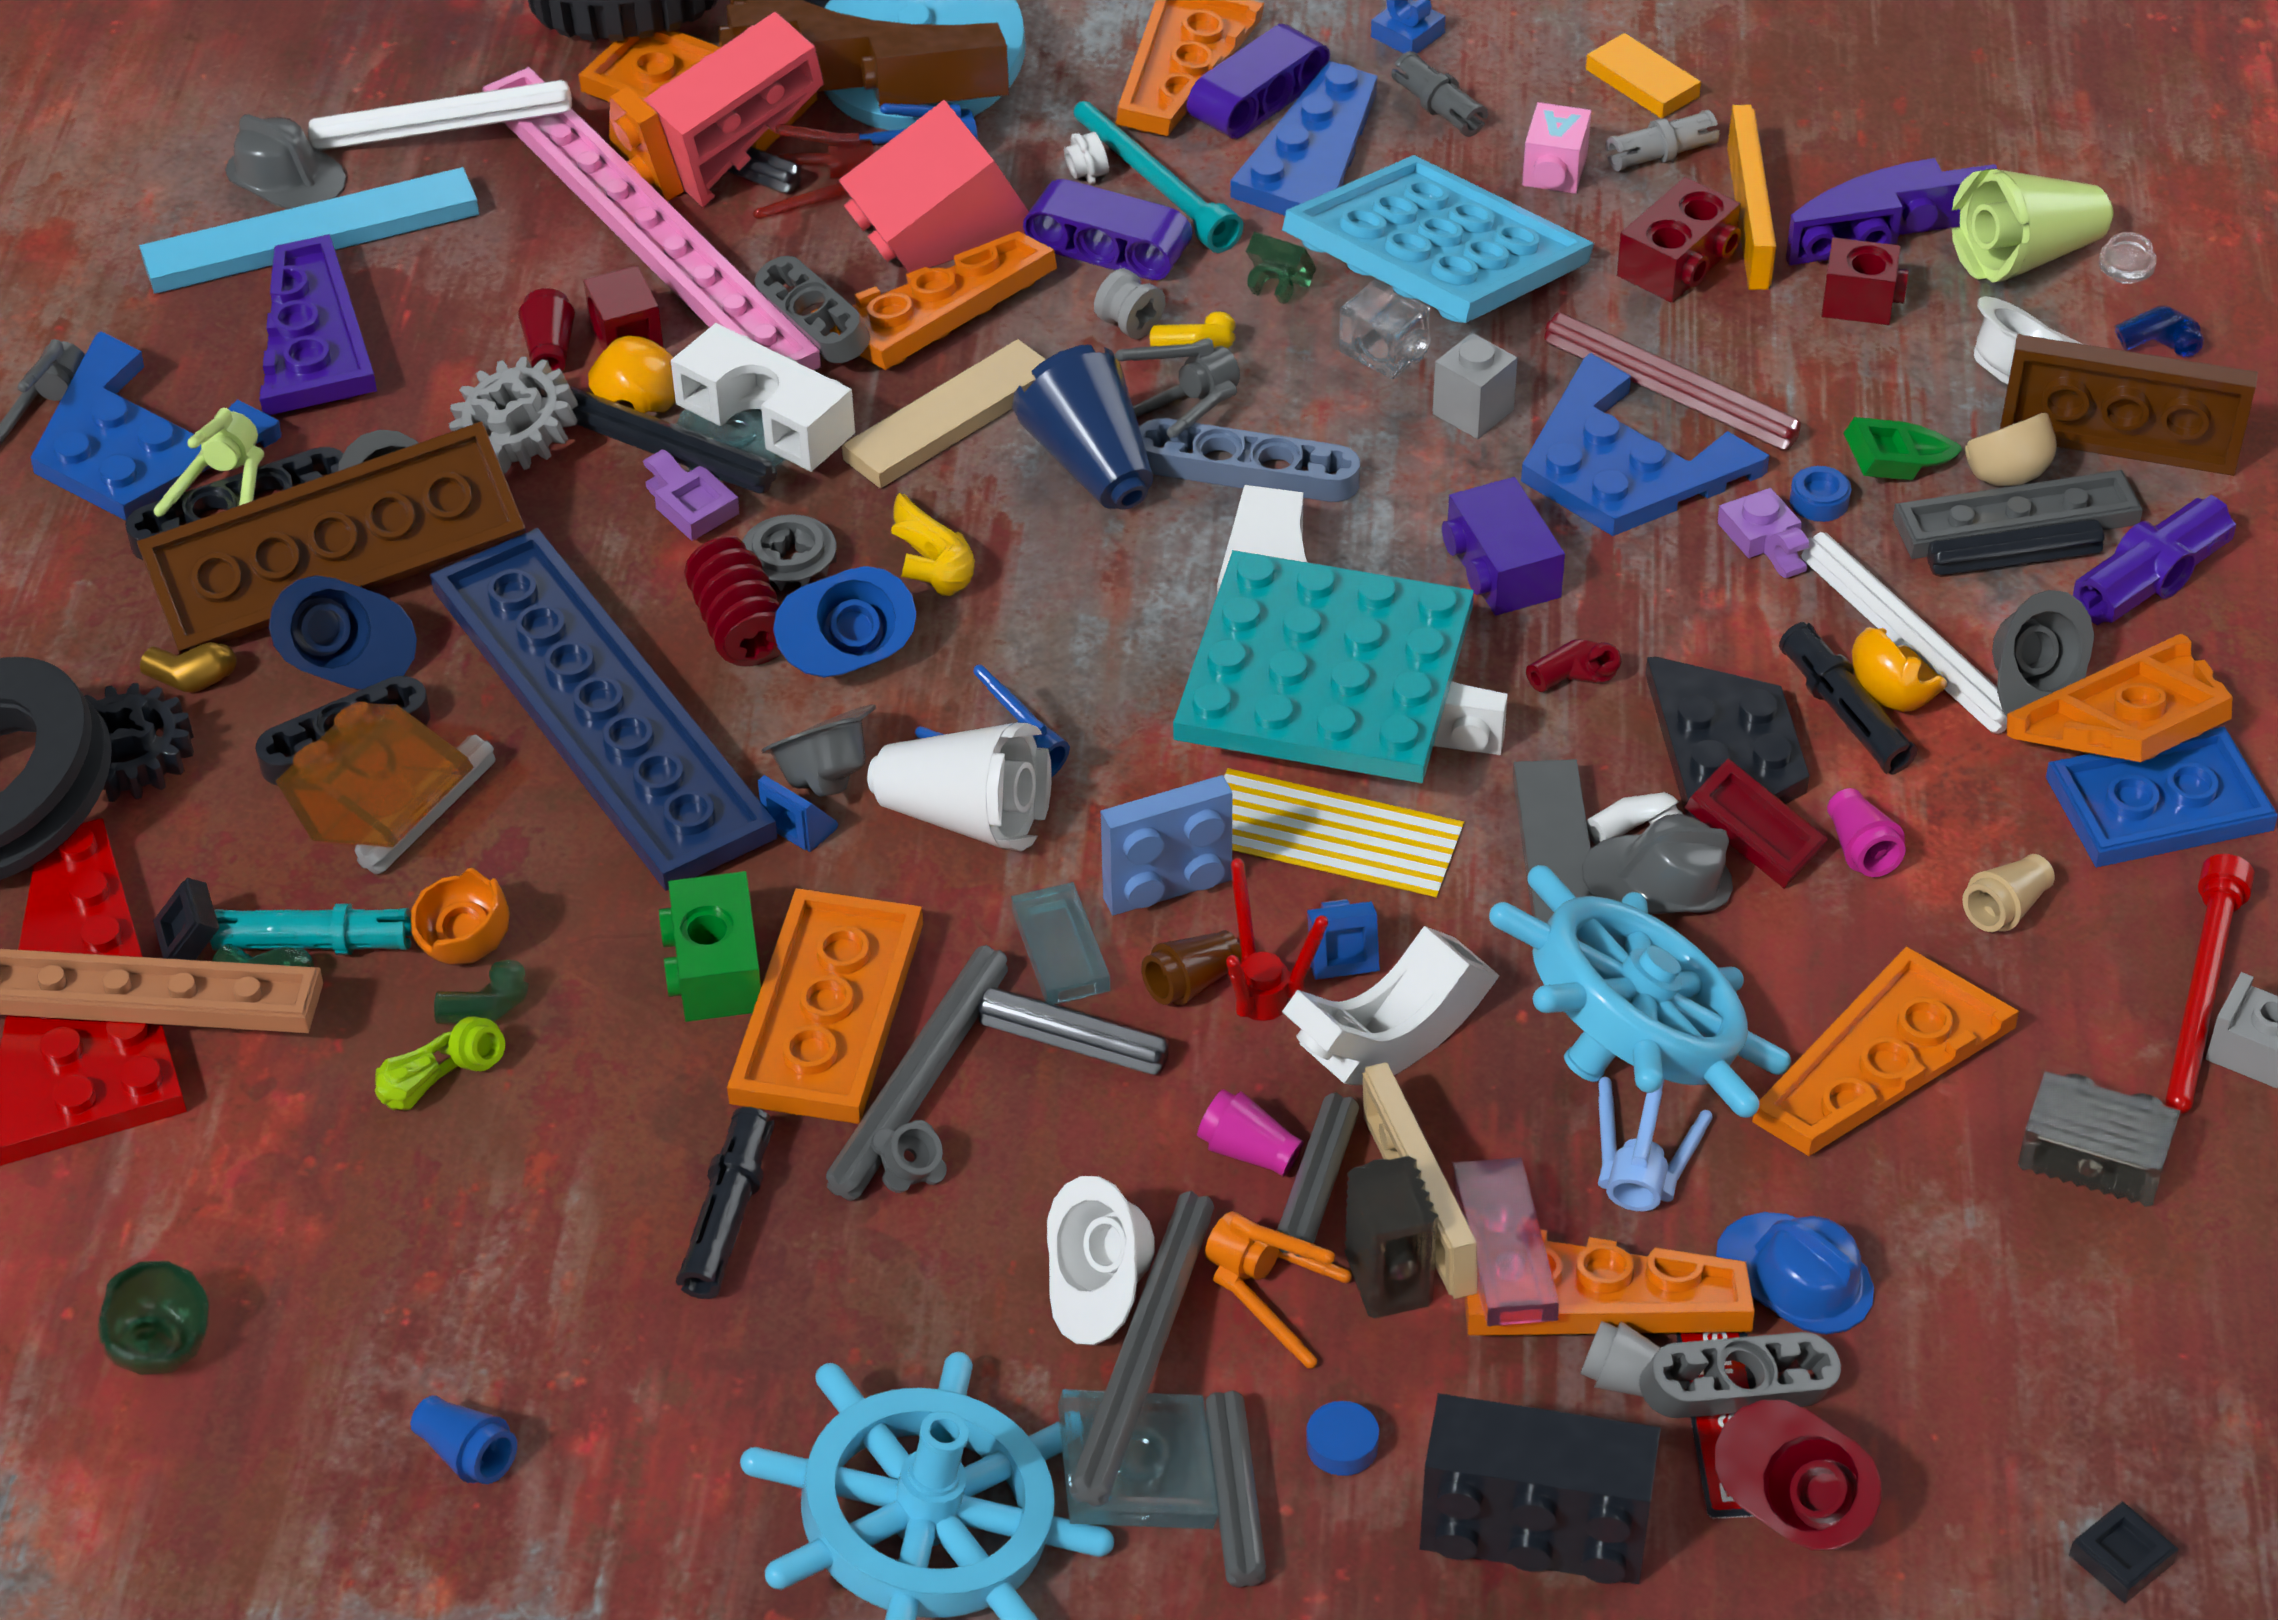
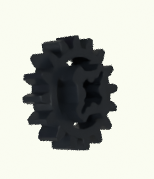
M132 683L126 694H117L116 689L112 685L105 688V698L98 701L92 696H84L103 718L111 739V764L103 790H106L109 802H115L120 796L121 791L130 790L131 795L135 799H140L143 795V786L151 784L155 788L162 790L166 788L163 775L166 773L181 775L185 771L181 758L193 756L194 750L191 739L194 738L188 713H183L181 702L177 697L165 701L163 689L160 687L154 688L147 695H142L139 683ZM158 729L163 731L162 737L156 735Z

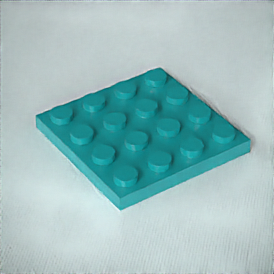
M1232 550L1173 722V740L1423 783L1473 609L1474 590Z

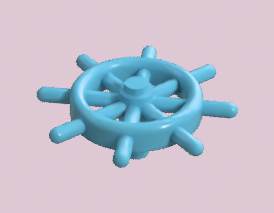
M1537 865L1529 871L1527 879L1530 887L1554 912L1547 923L1506 902H1499L1491 908L1489 918L1493 926L1533 947L1534 963L1544 986L1539 987L1534 992L1533 1004L1535 1008L1542 1013L1564 1011L1583 1030V1033L1574 1045L1569 1047L1564 1054V1060L1568 1067L1581 1078L1591 1082L1599 1081L1612 1060L1618 1056L1634 1066L1635 1083L1643 1092L1652 1093L1657 1091L1662 1086L1663 1079L1687 1085L1709 1084L1738 1116L1749 1118L1757 1113L1759 1099L1730 1067L1734 1059L1740 1056L1775 1075L1784 1074L1789 1070L1791 1057L1787 1051L1748 1031L1746 1013L1736 993L1744 983L1742 972L1732 966L1718 968L1687 938L1661 920L1648 914L1647 901L1642 894L1637 892L1628 893L1621 902L1596 896L1576 898L1549 867Z
M954 1352L946 1358L938 1389L904 1388L878 1393L867 1398L863 1397L840 1366L834 1363L822 1365L817 1370L816 1383L839 1414L827 1424L818 1436L809 1459L759 1447L747 1449L740 1459L743 1472L751 1477L802 1488L801 1513L809 1543L770 1562L765 1570L766 1582L774 1589H785L826 1569L832 1577L853 1594L887 1610L885 1620H916L917 1617H955L981 1611L988 1607H991L1000 1620H1039L1016 1590L1025 1582L1038 1564L1045 1545L1097 1557L1109 1554L1114 1546L1112 1533L1104 1527L1053 1516L1054 1488L1045 1460L1077 1445L1081 1441L1083 1430L1080 1423L1074 1419L1066 1418L1028 1436L1016 1423L997 1409L966 1396L972 1372V1361L968 1355L962 1352ZM920 1436L917 1451L909 1455L896 1437ZM964 1447L983 1457V1459L966 1467L960 1462ZM867 1448L889 1478L843 1466L854 1455ZM1006 1480L1014 1494L1018 1507L972 1496ZM837 1496L881 1506L882 1508L848 1523L840 1509ZM966 1526L1010 1536L1011 1539L997 1552L988 1556ZM895 1534H898L903 1539L899 1561L885 1556L871 1546ZM942 1544L959 1567L947 1569L928 1568L932 1546Z

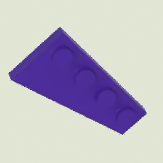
M330 234L274 246L270 287L272 304L271 313H268L267 318L268 346L267 350L264 351L263 359L265 377L264 385H261L260 390L262 412L267 415H273L377 391L373 369Z

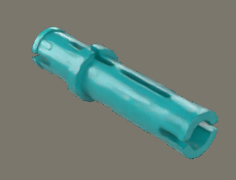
M338 903L330 910L236 911L215 909L219 930L210 940L214 951L239 949H333L336 955H351L354 949L386 948L408 950L411 946V939L405 938V935L412 936L411 915L409 908L384 910L352 909L351 903Z

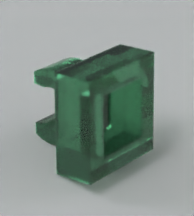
M1255 231L1245 251L1255 266L1250 271L1247 279V285L1252 294L1259 296L1267 280L1278 279L1279 283L1274 295L1278 302L1286 304L1291 299L1294 292V284L1309 288L1317 269L1305 247Z

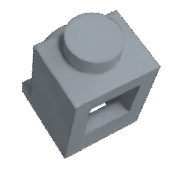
M2241 972L2217 1016L2206 1060L2278 1089V996L2252 986L2254 977Z

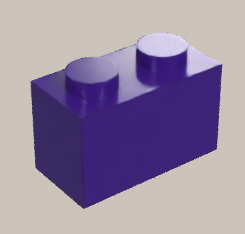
M1516 477L1449 494L1448 520L1442 523V537L1445 547L1451 556L1457 555L1466 569L1467 579L1471 589L1474 590V594H1482L1495 616L1562 597L1565 553Z

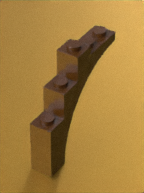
M729 0L730 5H726L728 25L718 26L721 48L742 34L746 29L776 11L815 46L824 83L816 92L864 87L865 90L873 89L879 108L885 103L921 105L939 103L943 100L949 102L1009 95L1007 44L998 22L963 25L907 24L871 20L838 13L803 0Z

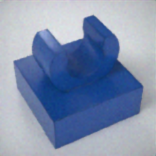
M1387 0V9L1371 20V37L1402 53L1413 51L1418 54L1445 33V15L1431 9L1430 0Z
M1348 899L1321 902V908L1307 910L1308 933L1318 916L1324 915L1329 921L1323 939L1310 965L1315 980L1380 971L1377 913L1372 901L1350 904Z

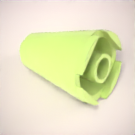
M1986 169L1973 172L1961 182L1954 197L1952 210L1960 209V228H1952V238L1959 260L1971 276L1978 280L1988 279L1990 282H2003L2102 239L2110 228L2113 219V207L2106 193L2096 185L1998 169Z

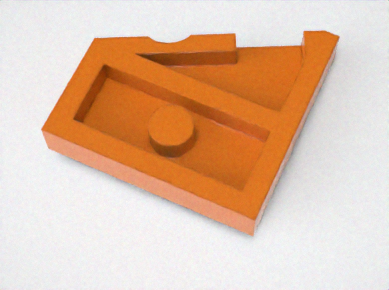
M629 86L610 96L609 145L667 202L683 193L684 190L657 112Z

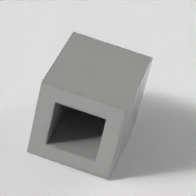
M1470 333L1435 361L1433 414L1474 438L1479 439L1514 410L1518 357L1478 335Z

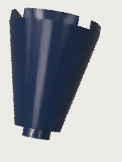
M1079 345L1060 351L1041 362L1031 371L1036 380L1025 392L1019 385L1014 393L1012 409L1019 423L1103 507L1109 509L1118 508L1120 510L1133 508L1146 498L1148 490L1153 483V474L1121 364L1116 359L1112 350L1104 347L1105 353H1096L1092 345Z

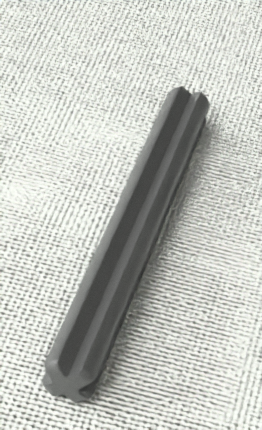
M982 945L974 951L827 1171V1188L832 1194L841 1195L848 1201L860 1197L882 1163L881 1156L874 1152L871 1146L873 1135L884 1127L896 1131L899 1127L910 1121L978 1018L979 1005L986 990L992 987L997 988L1007 974V956L1001 950H993L987 945Z

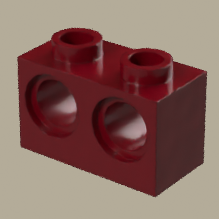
M1684 177L1621 231L1617 276L1673 303L1687 289L1698 286L1706 273L1722 258L1727 259L1734 253L1741 238V229L1738 228L1741 203Z

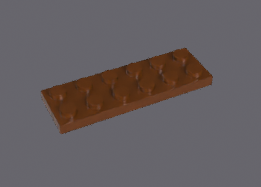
M481 421L137 541L176 647L181 655L202 644L210 642L220 644L268 627L272 606L281 591L298 579L314 575L331 577L370 591L497 546L526 532L485 426Z

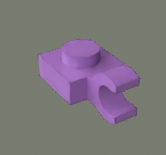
M660 450L643 460L644 466L654 474V477L645 483L646 488L655 497L656 509L691 541L739 514L738 497L706 468L698 466L687 473L673 456L665 450Z
M1771 488L1719 505V526L1748 558L1764 553L1783 578L1807 571V565L1797 554L1798 551L1809 548V540L1801 530L1802 522Z

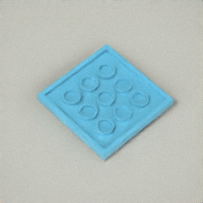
M1415 155L1286 210L1282 231L1302 240V244L1306 248L1316 252L1328 253L1347 263L1348 268L1353 272L1373 276L1393 286L1392 288L1397 294L1406 298L1418 299L1438 309L1442 317L1454 322L1464 323L1589 263L1594 245L1593 242Z

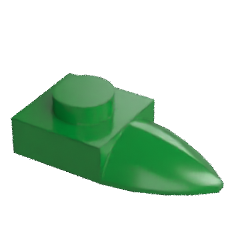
M1854 417L1843 433L1863 476L1913 480L1921 468L1933 467L1949 462L1962 451L1961 445L1950 438L1923 426L1902 421Z

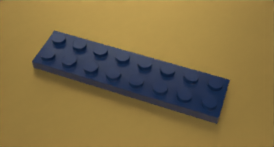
M538 528L430 574L433 592L665 891L669 890L668 881L695 878L777 839L776 821Z

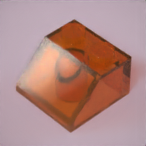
M357 702L340 711L334 719L335 725L318 741L299 750L293 757L294 764L276 780V783L312 841L393 848L474 767L467 756L398 705Z

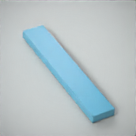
M461 167L139 245L155 294L272 266L274 246L330 234L334 249L337 250L479 215L477 198L464 168Z

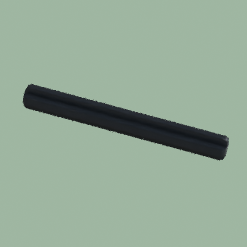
M570 386L578 403V406L572 409L577 419L576 425L653 454L660 450H665L679 464L692 469L698 466L704 467L716 478L758 494L768 492L771 483L776 480L777 470L775 467H772V463L768 459Z

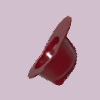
M1760 1400L1740 1408L1724 1424L1715 1445V1469L1724 1491L1745 1511L1789 1541L1812 1551L1837 1550L1857 1541L1873 1524L1882 1503V1479L1874 1459L1857 1442L1809 1410L1786 1400Z

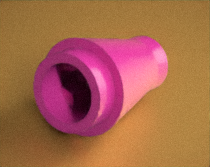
M1843 789L1832 796L1827 805V812L1834 822L1848 866L1868 877H1880L1897 868L1902 862L1906 851L1904 844L1905 835L1902 828L1865 800L1856 789Z
M1222 1089L1213 1099L1197 1131V1137L1209 1143V1151L1272 1170L1283 1177L1287 1175L1294 1165L1304 1143L1303 1140L1289 1133L1244 1092L1240 1091L1234 1095L1225 1089Z

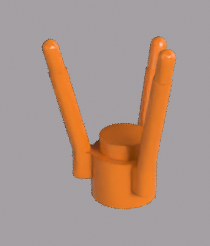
M1231 1211L1225 1214L1212 1229L1205 1248V1256L1208 1261L1219 1266L1214 1274L1213 1281L1233 1292L1306 1368L1312 1369L1316 1367V1357L1244 1280L1251 1277L1256 1280L1263 1279L1271 1271L1278 1257L1342 1283H1349L1352 1280V1273L1345 1268L1333 1264L1335 1254L1331 1250L1258 1225L1237 1212ZM1279 1249L1285 1250L1287 1252L1282 1253Z

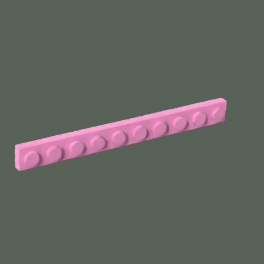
M528 67L484 86L483 92L544 83V81ZM572 108L567 113L504 122L709 327L717 323L740 335H745L752 341L785 357H790L807 368L816 370L821 367L819 349Z

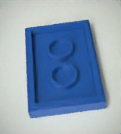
M2225 726L2209 729L2202 735L2186 740L2143 762L2091 753L2051 761L2047 767L2046 779L2096 868L2274 831L2278 814Z

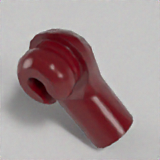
M1574 639L1529 664L1526 667V675L1532 687L1538 692H1544L1565 679L1598 684L1611 680L1616 675L1622 663L1621 654L1614 645L1607 642L1597 643L1589 640Z

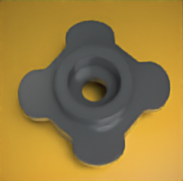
M915 1120L912 1123L902 1125L896 1131L884 1127L873 1135L871 1146L873 1151L881 1156L885 1168L883 1182L889 1190L903 1193L911 1184L926 1182L929 1185H936L945 1177L947 1167L945 1162L941 1160L943 1155L942 1143L929 1123L923 1120ZM910 1151L914 1155V1161H907L904 1158V1152Z

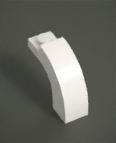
M1424 926L1392 970L1363 994L1346 1001L1335 1002L1297 990L1282 1012L1301 1028L1296 1036L1301 1046L1344 1084L1363 1085L1362 1073L1365 1072L1364 1067L1387 1062L1393 1075H1396L1437 1048L1474 1011L1500 975L1455 937Z

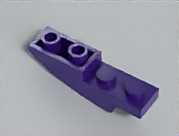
M1931 158L1880 169L1833 187L1810 200L1791 215L1786 251L1788 265L1829 260L1832 237L1897 245L1898 235L1959 227L1960 209L1952 210L1954 197L1961 182L1973 172L1998 168L1993 164L1941 171L1936 159Z

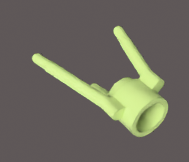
M225 407L220 408L212 421L188 439L187 444L190 448L194 449L201 445L202 449L155 506L154 514L158 517L165 515L208 465L219 471H228L243 465L244 471L239 505L253 501L257 468L264 457V451L255 446L258 433L253 422L243 414L230 411Z

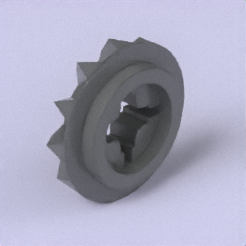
M781 515L766 519L751 528L742 540L745 543L746 549L753 551L760 558L763 571L768 575L769 582L774 581L780 591L789 583H798L800 586L808 585L811 577L826 578L829 565L837 562L834 534L824 523L808 516ZM795 544L798 553H794L790 560H782L781 557H784L787 551L791 549V545Z

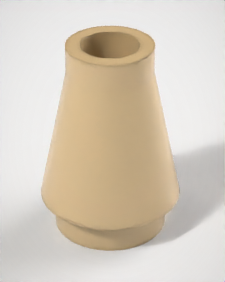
M2030 854L2022 860L1975 874L1970 879L1962 899L1967 917L1976 927L1983 931L1995 932L2013 929L2041 894L2053 885L2055 880L2053 868L2044 857Z

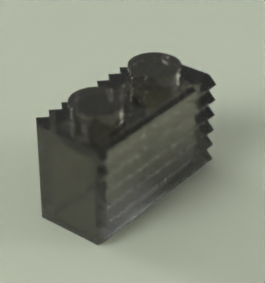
M2045 1071L2025 1129L2018 1166L2022 1170L2031 1168L2036 1175L2045 1173L2050 1179L2059 1177L2063 1183L2072 1181L2077 1187L2086 1185L2090 1191L2099 1189L2104 1195L2113 1193L2117 1199L2126 1197L2131 1203L2140 1201L2144 1207L2151 1206L2155 1200L2181 1110L2165 1106L2158 1098L2149 1094L2136 1093L2128 1095L2097 1086L2094 1081L2081 1074L2072 1073L2063 1076Z
M1410 1156L1391 1160L1377 1159L1363 1166L1353 1168L1347 1173L1349 1189L1346 1191L1348 1194L1346 1199L1348 1215L1345 1216L1347 1220L1345 1225L1347 1240L1344 1242L1346 1245L1344 1252L1368 1316L1375 1319L1429 1307L1434 1293L1439 1214L1434 1213V1203L1429 1201L1430 1192L1425 1190L1426 1181L1421 1180V1170L1417 1169V1159Z

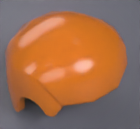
M467 868L460 876L454 875L441 878L423 889L410 911L412 935L418 946L428 956L448 965L473 964L497 949L508 931L510 913L506 898L496 878L489 880L474 868Z

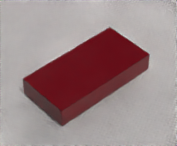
M1729 758L1690 797L1685 806V809L1710 828L1725 830L1728 835L1729 844L1784 889L1821 851L1828 840L1827 837Z

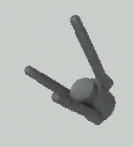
M1210 338L1202 339L1193 344L1120 349L1115 354L1116 359L1119 361L1189 357L1185 361L1184 366L1179 370L1180 384L1133 406L1136 417H1139L1185 395L1201 399L1198 404L1168 428L1167 435L1170 438H1175L1188 429L1219 402L1237 394L1236 386L1240 379L1238 363L1227 348L1214 346Z
M57 339L51 340L50 344L45 347L40 359L19 382L18 389L22 394L0 423V445L38 394L53 401H60L85 356L81 349L69 342Z

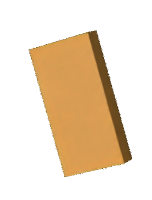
M1626 33L1587 54V71L1662 119L1700 96L1701 81Z

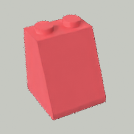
M945 100L839 179V182L852 198L844 204L846 210L863 232L871 226L875 228V231L867 237L885 261L889 263L897 257L909 273L923 267L931 268L954 260V255L1013 232L1019 231L1025 234L1023 222L1029 213L1028 209L993 158Z

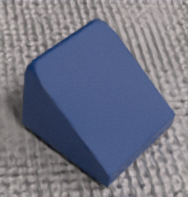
M765 775L758 780L760 802L776 821L777 834L805 851L811 852L837 829L838 822L809 801Z

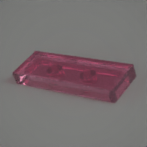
M1522 1157L1453 1163L1452 1181L1457 1202L1477 1242V1286L1487 1326L1558 1321L1559 1301Z

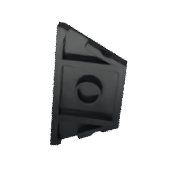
M1647 657L1645 675L1686 816L1696 818L1685 809L1687 802L1728 758L1784 804L1807 793L1810 775L1781 686L1661 657Z

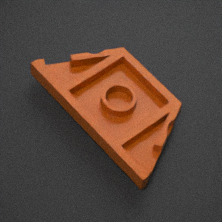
M2180 633L2008 713L2007 736L2016 740L2143 762L2232 719L2233 697L2223 683L2213 678V670L2205 660L2195 661L2192 658L2191 641L2187 636Z

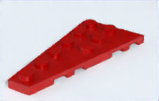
M103 818L82 823L56 850L34 864L18 950L142 957ZM6 1015L0 1045V1166L187 1112L162 1024Z

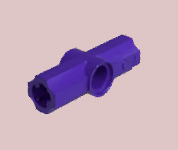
M2210 495L2205 499H2194L2156 526L2148 521L2137 523L2121 539L2114 555L2075 581L2073 597L2082 602L2091 617L2092 623L2098 626L2103 622L2113 623L2153 594L2158 595L2162 599L2175 595L2189 580L2195 565L2233 540L2236 523L2231 519L2227 505L2215 496Z

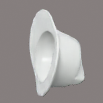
M1987 296L1981 297L1977 301V307L1985 318L1977 336L1974 357L1981 366L2006 384L2009 381L2017 334L2082 344L2048 328L2041 321L2011 303Z
M1080 1176L1063 1186L1053 1199L1047 1218L1050 1302L1053 1319L1064 1336L1076 1344L1096 1345L1111 1338L1125 1323L1134 1303L1136 1284L1151 1266L1155 1253V1238L1150 1221L1140 1208L1126 1200L1116 1185L1100 1176Z

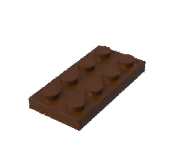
M2017 334L2000 429L2040 413H2047L2056 435L2057 447L2235 476L2256 389L2258 372Z

